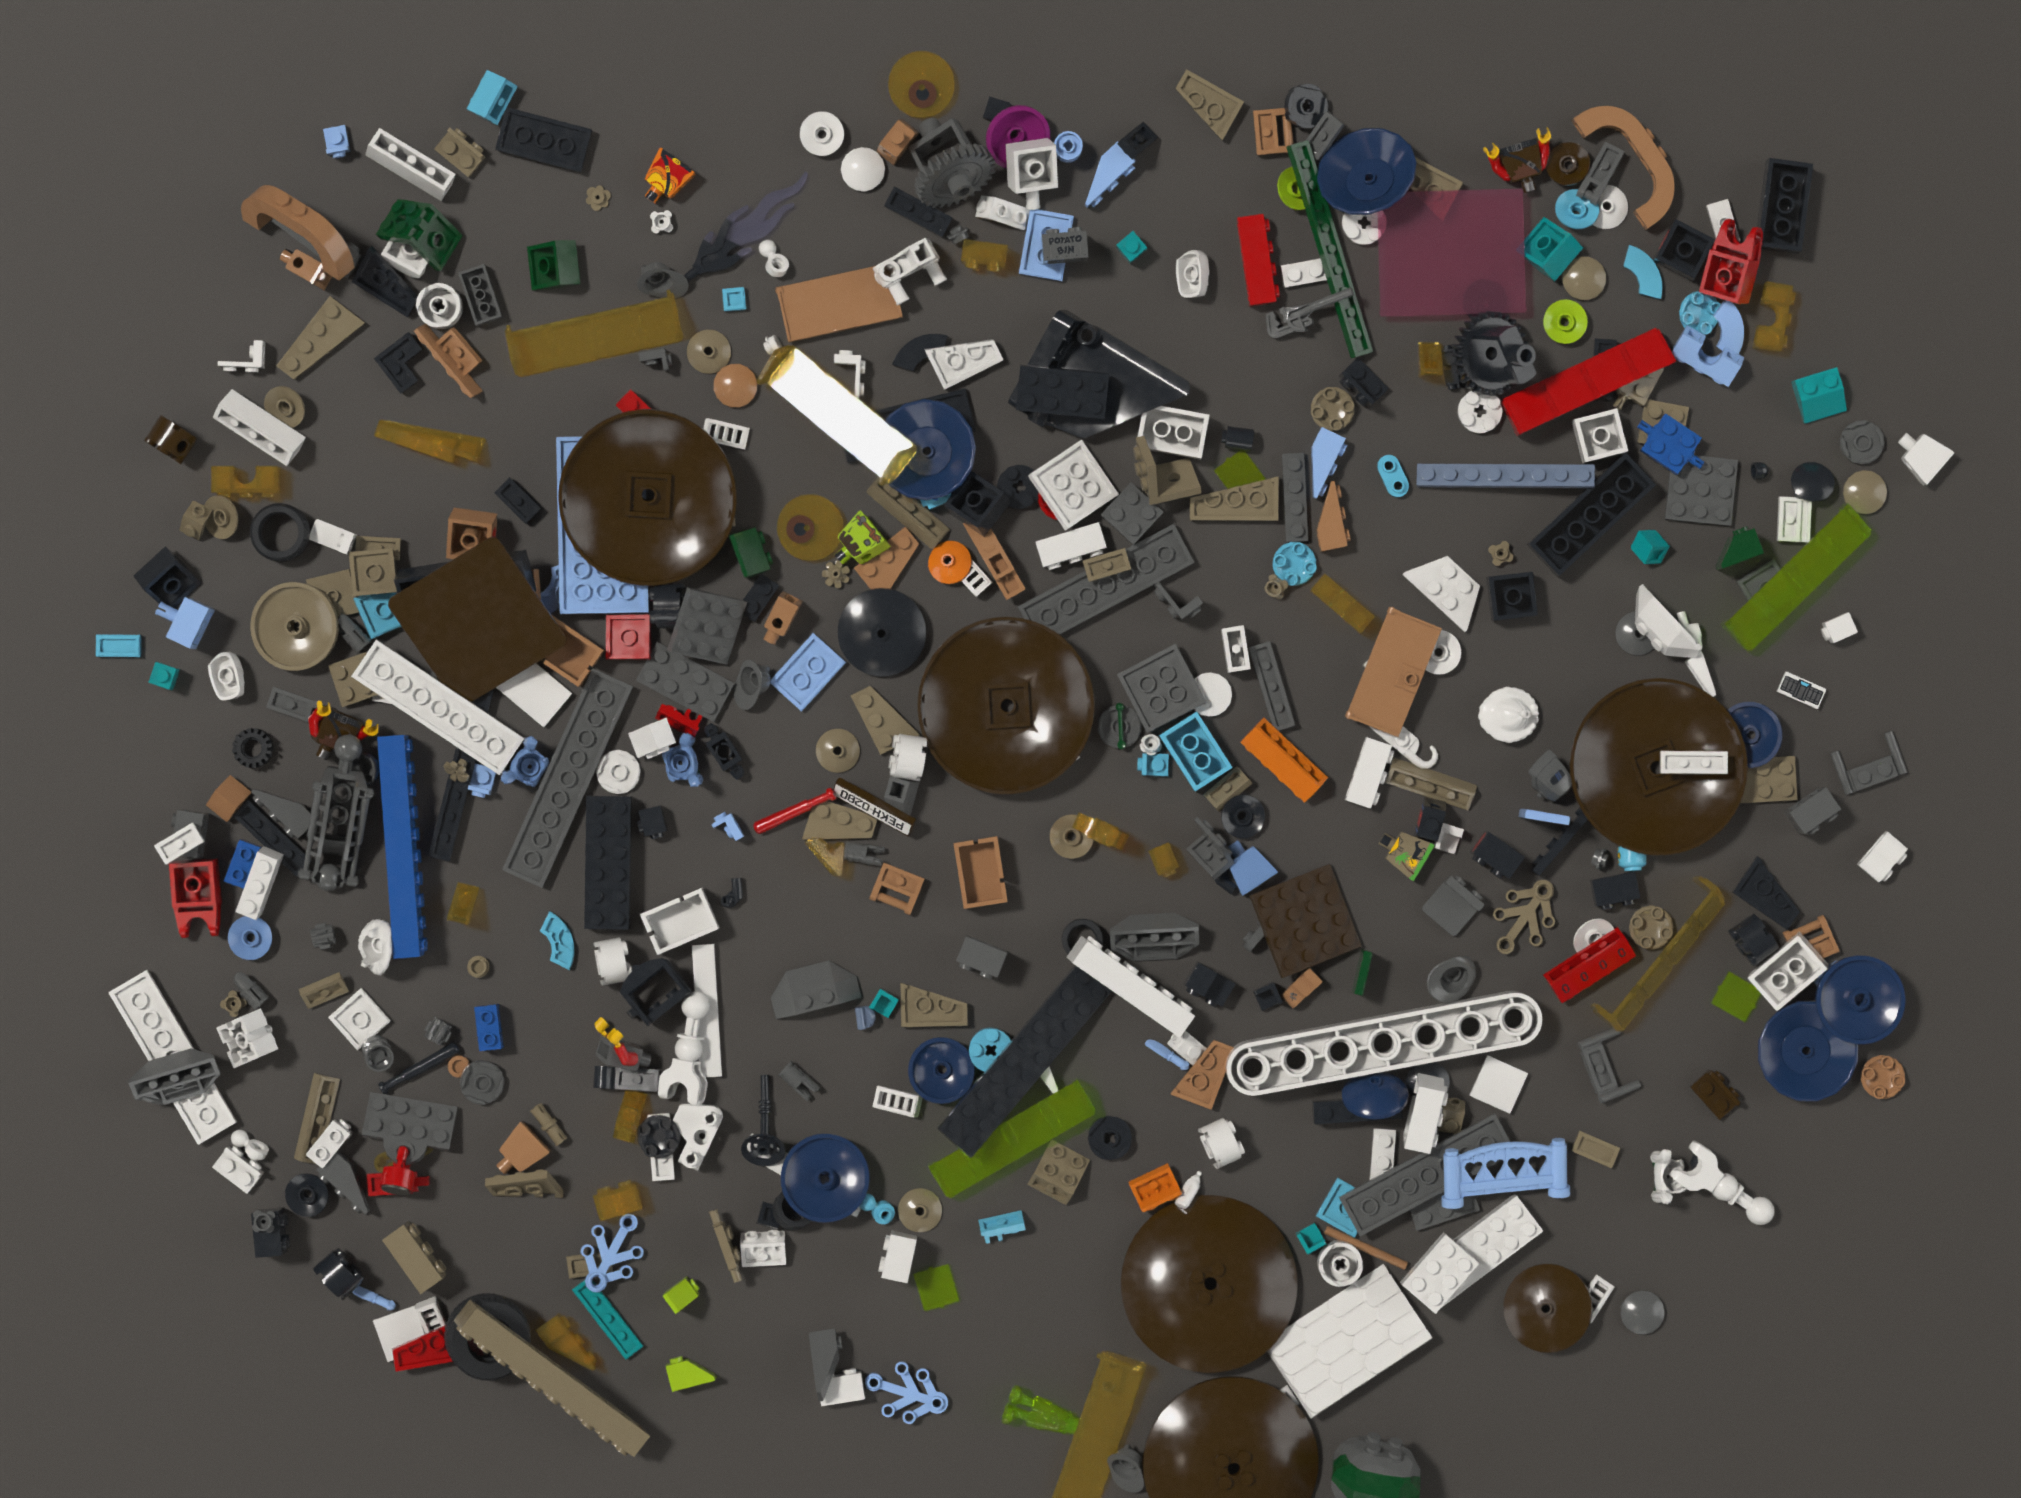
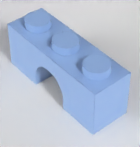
M1686 325L1672 349L1675 359L1692 366L1698 373L1712 377L1716 383L1729 387L1741 368L1744 357L1727 347L1717 356L1706 355L1701 348L1706 336Z

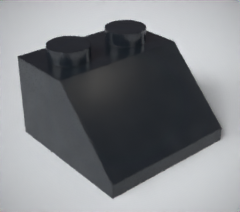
M166 546L133 576L142 589L158 604L162 601L173 608L201 584L198 578Z

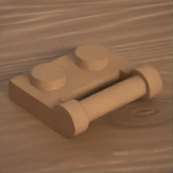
M1285 109L1253 111L1257 156L1288 153L1286 147L1293 144L1292 123L1285 118ZM1276 116H1282L1285 146L1278 145Z
M883 863L869 899L881 901L910 915L925 878ZM881 886L909 896V902L907 903L879 892Z
M1824 915L1797 929L1782 932L1787 942L1799 931L1802 935L1821 928L1823 934L1809 939V943L1823 958L1839 952V948Z

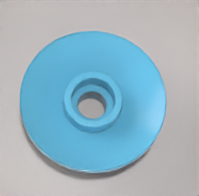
M1578 189L1565 191L1558 197L1555 205V213L1559 221L1572 229H1584L1594 224L1599 215V204L1595 206L1590 203V200L1584 197L1582 199L1577 197ZM1573 211H1578L1580 214H1574Z

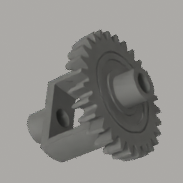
M929 118L919 125L918 130L922 138L909 146L908 149L920 170L918 177L915 178L916 183L914 186L923 204L925 203L926 206L931 205L932 208H935L937 205L939 208H942L945 204L950 207L953 202L957 205L960 199L966 201L969 195L975 196L974 191H981V186L988 185L987 180L992 179L991 174L995 173V160L989 150L982 145L973 144L972 147L958 120L951 118L940 125L937 118ZM957 136L960 142L957 152L954 147H951V154L943 150V158L935 155L937 162L928 160L929 165L926 164L924 157Z

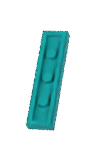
M585 1280L572 1289L625 1360L644 1346L602 1291H590L586 1287Z

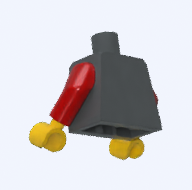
M602 1017L595 1022V1028L601 1034L595 1056L603 1063L634 1071L638 1070L639 1065L649 1066L651 1054L643 1052V1049L635 1043L621 1040L624 1036L615 1028L610 1032H606L605 1029L610 1025Z

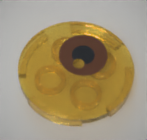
M916 51L903 56L895 63L889 75L888 88L892 101L902 112L915 118H928L940 113L949 104L954 94L955 83L951 68L944 59L931 52Z
M813 494L798 496L788 502L782 509L777 522V533L782 546L794 557L806 561L820 560L830 555L839 545L840 540L837 537L843 530V520L837 507L828 499Z

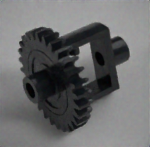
M1493 311L1479 312L1478 316H1471V321L1464 322L1466 328H1459L1462 336H1455L1459 344L1452 345L1453 348L1457 349V352L1453 353L1452 357H1456L1458 360L1452 364L1453 366H1459L1455 373L1462 375L1460 382H1466L1465 387L1472 388V392L1490 396L1503 394L1504 391L1511 390L1510 386L1526 383L1537 374L1533 366L1536 358L1535 350L1532 346L1528 345V341H1522L1526 333L1519 332L1522 326L1514 325L1516 320L1510 319L1508 314Z

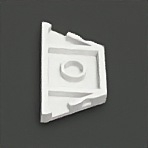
M1446 556L1402 574L1463 632L1467 631L1480 585L1452 559Z

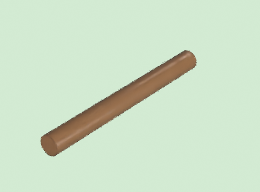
M1327 1226L1324 1234L1332 1238L1346 1241L1357 1249L1403 1270L1407 1266V1261L1332 1227Z

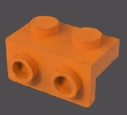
M1168 1163L1128 1182L1142 1212L1153 1210L1158 1205L1172 1201L1182 1194Z

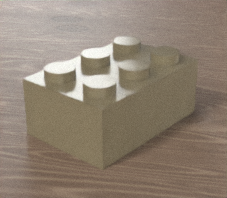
M407 1221L382 1241L421 1295L447 1275L445 1273L447 1269L440 1259L436 1260L432 1255L434 1250L427 1241H422L419 1236L421 1232L416 1224H410Z

